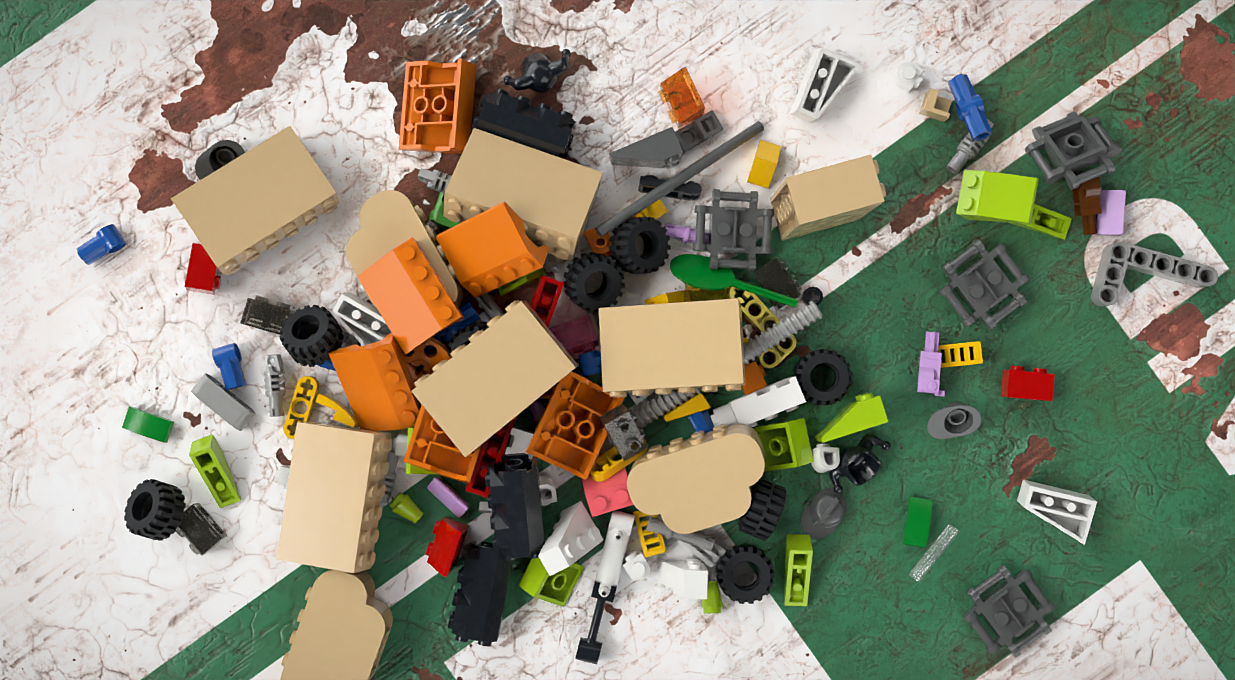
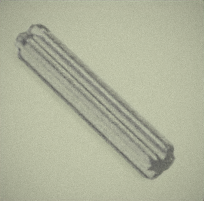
M950 524L944 529L909 573L912 579L916 582H920L959 534L958 529Z

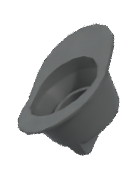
M221 140L216 142L198 157L195 164V173L199 180H202L246 152L235 141Z
M958 401L950 402L944 408L937 410L931 415L927 423L928 433L937 439L969 435L980 426L981 416L979 411L970 405Z
M829 488L819 491L801 515L800 524L806 535H810V537L815 539L829 536L846 514L847 502L845 497L841 493L837 494L833 489Z

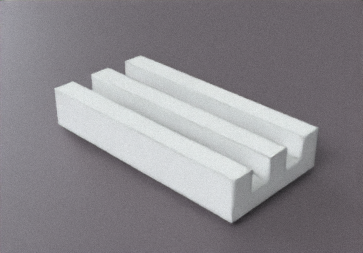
M702 530L696 531L698 533L707 535ZM680 541L710 568L726 552L725 549L714 541L713 546L718 550L716 554L712 550L710 552L703 549L713 557L710 561L692 545Z

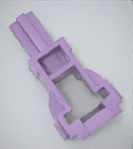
M926 332L924 351L920 352L917 392L933 393L934 396L944 397L945 391L939 390L942 353H938L940 333Z

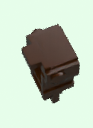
M1099 176L1079 184L1078 188L1072 190L1075 216L1082 217L1084 235L1097 234L1095 214L1102 213Z

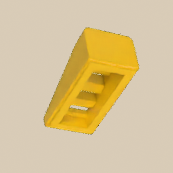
M980 341L939 345L938 353H941L940 350L943 349L945 352L946 363H942L941 360V368L983 363ZM969 347H972L973 360H970ZM960 348H963L964 361H961ZM950 349L954 350L955 362H951Z
M702 393L694 394L695 397H689L687 402L684 400L682 405L678 404L676 405L677 408H671L669 413L666 411L663 418L667 422L707 410L711 407Z
M640 510L633 512L644 557L666 552L662 535L657 533L658 537L646 540L644 538L645 535L655 533L647 530L642 531V527L647 526L648 520L640 522L639 518L648 516V514ZM660 543V546L647 549L646 545Z

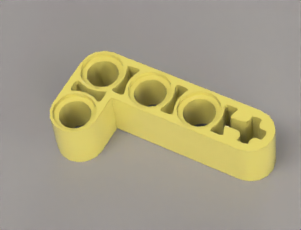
M731 287L728 291V298L736 299L734 297L736 293L734 289L737 291L740 289ZM743 290V298L747 300L750 297L752 300L746 303L744 308L741 305V312L759 332H766L764 323L767 320L772 321L776 325L779 324V319L755 294ZM738 298L741 304L745 302L742 298ZM751 304L759 307L760 313L758 316L750 315L748 308ZM791 334V338L787 337L790 340V347L788 349H783L780 345L777 346L776 344L773 346V349H767V352H771L774 356L772 364L768 365L763 361L764 352L757 358L758 363L763 368L777 366L796 347L794 335Z

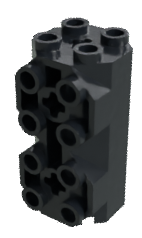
M496 88L495 92H490L489 95H483L480 103L482 111L480 116L476 115L472 128L566 159L574 137L571 131L572 129L575 130L577 125L576 121L572 118L573 114L560 110V113L552 111V107L543 103H539L538 107H533L528 98L523 96L511 97L509 92Z
M526 453L505 454L501 456V461L496 463V459H494L490 464H487V473H485L486 487H489L490 493L488 495L489 509L492 508L490 526L491 530H494L493 550L502 551L506 560H515L520 557L538 558L546 542L538 460L535 456L529 459Z
M471 541L463 547L461 560L465 562L464 566L459 569L457 583L461 584V588H458L457 592L454 593L452 606H456L452 615H450L448 628L452 629V633L456 635L455 640L469 642L470 639L478 641L479 645L491 646L492 642H497L499 639L514 560L504 559L502 551H494L493 543L481 541V545L478 546L476 541Z

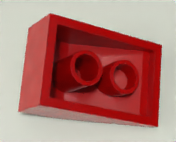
M443 517L441 521H436L433 529V534H436L434 542L429 543L425 554L429 556L427 563L445 577L456 568L469 528L468 524L447 517Z

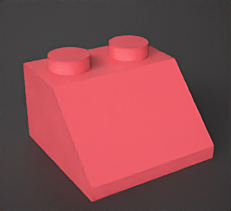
M625 467L603 482L593 480L590 473L586 480L581 478L592 517L634 505L627 489L628 475Z

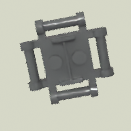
M1073 111L1068 113L1067 117L1051 124L1033 128L1032 133L1037 141L1027 145L1025 152L1028 156H1032L1041 169L1047 184H1053L1059 178L1064 177L1068 187L1073 190L1078 188L1081 183L1103 174L1108 175L1115 172V166L1110 158L1118 156L1122 149L1119 144L1113 142L1101 126L1102 121L1098 116L1086 120L1084 116L1079 117ZM1045 149V151L1047 152V158L1054 167V170L1051 169L1047 161L1040 153V150ZM1097 162L1101 164V166L1077 176L1073 173Z
M713 189L711 206L695 205L694 213H697L696 241L693 244V251L710 253L709 268L711 270H717V268H737L755 272L756 254L773 255L771 232L774 209H757L758 191L741 193L722 192L720 189ZM720 200L749 202V208L719 207ZM705 214H710L709 244H704ZM757 217H763L762 247H756ZM718 253L747 255V260L718 259Z
M977 239L969 249L956 259L941 266L950 281L938 292L942 297L945 296L963 319L962 323L965 327H968L980 318L983 324L991 331L997 327L996 324L1018 307L1022 308L1027 304L1026 299L1017 291V288L1026 283L1030 277L1026 273L1023 274L1006 252V246L1003 243L988 253L983 243ZM978 254L980 256L977 261L957 275L955 273L957 268L974 255ZM997 255L1016 278L1012 283L993 260ZM953 289H955V291L958 293L961 299L972 311L971 314H969V312L962 305V303L959 301L956 295L952 292ZM1010 295L1013 300L991 317L986 313Z
M1001 565L997 568L998 571L976 588H970L966 591L973 601L974 607L968 610L963 615V618L972 625L986 644L989 654L997 652L1001 646L1005 645L1010 653L1017 658L1021 655V651L1044 634L1048 635L1052 632V629L1042 616L1051 612L1056 606L1041 591L1033 580L1029 569H1024L1012 577L1007 568ZM1002 579L1005 580L982 598L979 597ZM1024 582L1041 604L1039 607L1035 608L1019 587V584ZM979 614L982 615L997 636L996 639L993 640L977 618ZM1034 622L1037 623V628H1035L1033 631H1031L1017 643L1013 644V642L1011 641L1013 637L1020 636L1022 633H1024L1026 630L1034 625Z

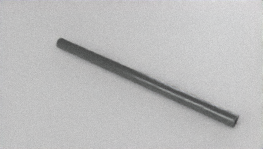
M757 121L595 227L598 235L603 237L764 131L762 123Z

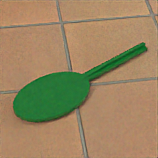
M683 254L674 257L670 262L672 274L683 283L692 287L719 291L732 286L794 308L797 307L798 300L735 279L734 273L730 268L711 270L709 268L710 257L697 254Z

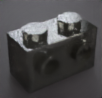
M620 404L599 417L616 451L624 462L648 448L644 441L647 439V436L641 426L637 428L635 421L638 419L631 408L627 410L623 404Z

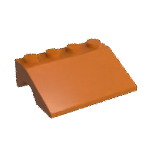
M462 58L458 59L457 63H438L433 61L406 62L399 150L444 154L463 153L471 135L476 65Z
M505 201L438 234L436 237L460 284L475 298L542 268L549 250L547 245L537 247L526 236L523 220Z
M413 237L391 250L357 276L405 355L426 343L450 325L464 319L463 314L417 240Z
M392 333L378 342L365 346L354 344L329 352L330 359L360 429L388 431L405 429L415 425L421 403L411 392L416 386L400 346Z
M571 371L557 383L525 452L586 480L625 397H610L609 393L603 392V387Z
M421 405L403 462L454 480L469 483L481 445L464 457L429 412Z

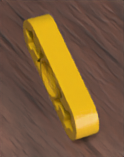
M304 376L297 382L283 427L284 434L290 439H295V434L293 435V430L290 429V426L295 425L297 420L292 419L293 415L298 418L304 417V421L298 420V422H309L319 391V382L315 377ZM309 380H311L310 384L313 385V389L308 390L306 396H311L310 400L305 397H299V394L305 395L306 388L303 387V383H308ZM299 401H304L307 404V411L304 414H299L296 411V404Z
M639 433L630 435L598 457L590 471L593 480L596 482L607 480L644 454L648 449L645 437ZM616 455H624L620 461H613Z

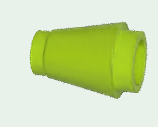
M399 492L389 504L394 513L413 523H416L423 515V512L420 511L411 498L402 492Z
M708 581L707 599H702L701 604L703 614L721 613L723 603L718 581Z

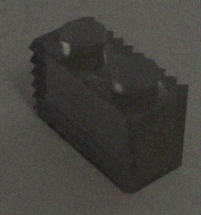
M777 257L752 273L761 288L793 299L801 296L799 283L795 278L791 280L787 274L789 271L788 266L783 260L779 261ZM770 300L776 311L785 306V304Z
M256 295L255 299H247L240 324L281 335L280 328L284 327L282 325L284 320H288V316L296 311L290 310L291 305L278 301L277 305L269 304L268 298Z
M199 502L192 504L184 511L185 514L181 519V524L176 528V533L183 538L186 537L190 542V549L195 554H200L201 556L208 554L227 537V534Z

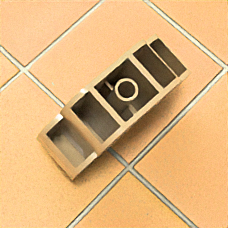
M395 190L382 191L366 200L359 213V222L362 229L350 237L346 246L347 259L357 276L391 250L413 237L417 240L459 308L463 299L462 288L457 280L454 269L446 261L448 259L440 244L437 245L436 243L437 234L430 225H426L425 221L428 218L422 208L418 205L415 206L404 194Z
M720 424L713 427V431L707 433L698 431L693 433L691 438L685 440L682 437L671 440L669 445L662 447L661 444L648 448L649 451L634 461L627 478V489L634 506L638 510L648 515L661 514L665 525L676 533L689 534L740 518L749 509L752 485L759 481L765 468L764 447L759 434L752 427L745 424H732L729 426Z
M329 569L316 579L313 587H309L305 596V600H307L306 607L301 609L297 618V622H300L297 631H293L289 640V644H292L289 653H285L281 665L284 668L280 680H370L373 677L392 627L393 616L389 606L384 601L374 597L375 584L369 573L365 570L349 573Z

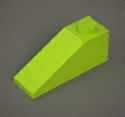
M1034 204L1031 224H1011L1065 240L1072 218Z
M211 434L193 441L189 456L219 508L241 501V496L225 455L214 435Z
M787 534L785 606H807L813 554L810 535Z

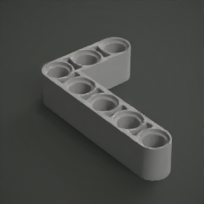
M1117 242L1107 245L1102 252L1091 293V300L1098 307L1115 304L1119 299L1126 269L1196 288L1214 285L1218 280V273L1215 268L1132 244ZM1114 248H1117L1119 250V258H1116L1114 256ZM1136 254L1141 257L1140 264H1137L1135 261ZM1158 260L1163 264L1162 270H1159L1157 267ZM1180 266L1184 268L1183 276L1179 274ZM1109 269L1114 273L1113 280L1108 278L1107 272ZM1201 272L1206 276L1205 282L1201 280ZM1103 291L1108 293V300L1106 302L1101 297Z

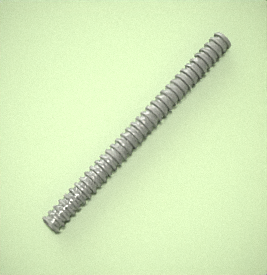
M810 301V305H804L802 310L800 308L797 309V313L792 312V316H786L784 321L779 320V324H773L771 329L768 327L766 332L762 331L760 332L761 335H755V339L752 340L750 338L748 343L744 342L745 363L749 364L751 359L754 361L757 355L760 357L762 352L767 353V349H773L775 344L777 346L780 345V341L784 342L786 341L785 338H791V334H797L798 330H804V326L809 327V323H815L817 318L822 319V313L815 302ZM696 388L695 393L682 394L679 393V390H672V394L658 395V398H653L651 403L647 402L646 406H640V410L635 409V413H629L627 418L624 416L622 421L617 420V424H612L606 437L612 445H617V442H622L624 437L628 438L629 434L633 435L636 430L640 431L642 426L646 427L647 423H653V419L658 420L660 415L664 416L666 411L669 413L671 408L675 409L677 408L676 405H682L684 400L687 402L689 397L693 398L695 397L694 394H700L702 388Z

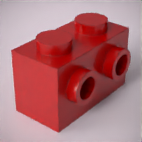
M192 243L184 287L187 291L215 295L216 289H220L221 276H218L219 269L202 244Z
M1011 366L1010 370H1003L1001 397L1052 401L1055 374H1049L1047 369L1033 368V372L1024 371L1025 367Z

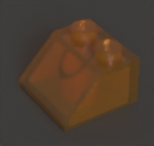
M686 67L660 83L658 94L662 103H667L670 109L667 113L672 124L676 123L678 128L703 115L705 106Z

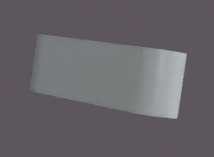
M207 373L200 378L191 390L195 397L239 431H242L256 414L250 406L230 390H226L224 385Z

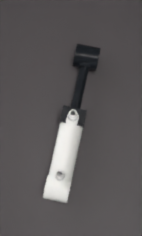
M617 510L612 511L591 597L597 598L588 637H580L576 660L596 665L598 663L602 642H598L596 639L606 601H614L635 515Z

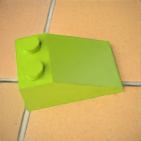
M964 170L956 214L968 220L1031 224L1039 179L990 171Z
M868 392L855 396L856 400L850 402L815 436L816 441L824 443L887 423L888 419L881 397Z

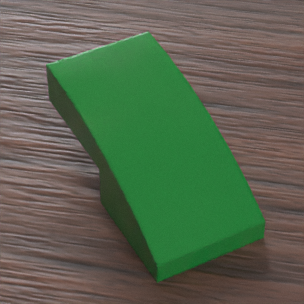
M129 406L122 428L167 443L174 421Z
M909 497L907 519L904 522L903 545L926 548L932 500Z

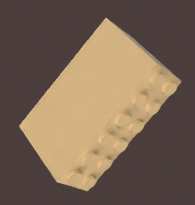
M288 126L171 198L224 276L236 273L241 269L240 265L247 261L249 263L255 261L261 256V252L266 249H274L280 244V240L285 237L291 238L299 232V228L304 225L310 226L318 220V216L323 213L329 214L337 208V204H339L337 193L291 126Z
M473 128L444 192L443 217L448 218L452 222L462 223L505 201L523 220L526 236L537 247L547 245L549 247V254L555 255L562 260L573 261L597 199L603 172Z
M872 155L786 177L770 197L781 240L784 241L859 220L882 204L884 197H886V191L883 183L879 184L877 176L879 174V166L877 161L872 159Z
M738 298L599 308L603 392L609 393L610 397H627V393L630 392L636 396H649V391H655L658 395L672 394V390H679V393L682 394L695 393L696 388H702L704 392H717L718 387H725L727 391L741 390V386H746L741 303Z
M515 300L505 308L507 311L505 315L495 316L487 323L488 329L485 331L478 330L469 338L470 343L467 346L464 344L457 347L450 353L452 356L450 360L440 361L432 368L433 374L423 375L414 383L416 388L411 392L464 457L468 456L578 366L576 361L527 301L519 302V300Z
M297 422L277 560L349 573L371 569L376 558L374 546L379 537L377 526L378 520L382 516L381 499L384 497L386 490L383 481L385 479L384 475L389 470L387 459L388 453L392 449L391 434L318 422Z

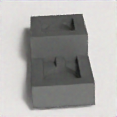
M711 110L694 119L692 123L675 131L683 153L721 132L724 128L714 111Z

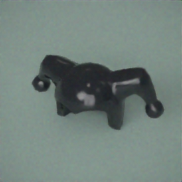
M563 49L561 52L562 58L556 61H552L549 56L543 53L530 54L521 64L522 76L517 79L505 76L503 82L505 85L512 86L515 90L531 89L538 93L547 92L555 86L558 76L569 69L571 51Z
M866 434L857 446L848 448L843 453L838 467L829 472L830 479L834 485L833 491L837 494L842 492L843 487L839 482L841 477H847L855 486H861L868 482L882 466L881 461L872 452L873 446L877 445L881 446L883 450H889L891 448L890 442L883 441L872 434Z

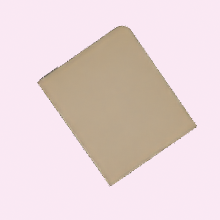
M930 88L925 94L919 114L945 122L950 116L948 111L951 100L938 96L939 91Z

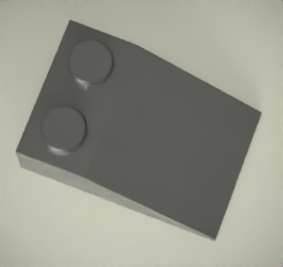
M670 127L609 153L611 165L652 168L666 166L669 169L679 164L683 150L673 127Z

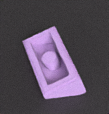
M1101 190L1100 204L1102 213L1096 214L1097 234L1095 235L1120 236L1123 234L1125 190Z
M440 476L435 477L428 485V490L458 518L470 508V504Z

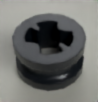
M809 287L805 289L802 293V301L805 305H810V299L806 297L807 294H811L810 291H814V295L818 296V300H814L816 305L822 302L823 293L819 288Z

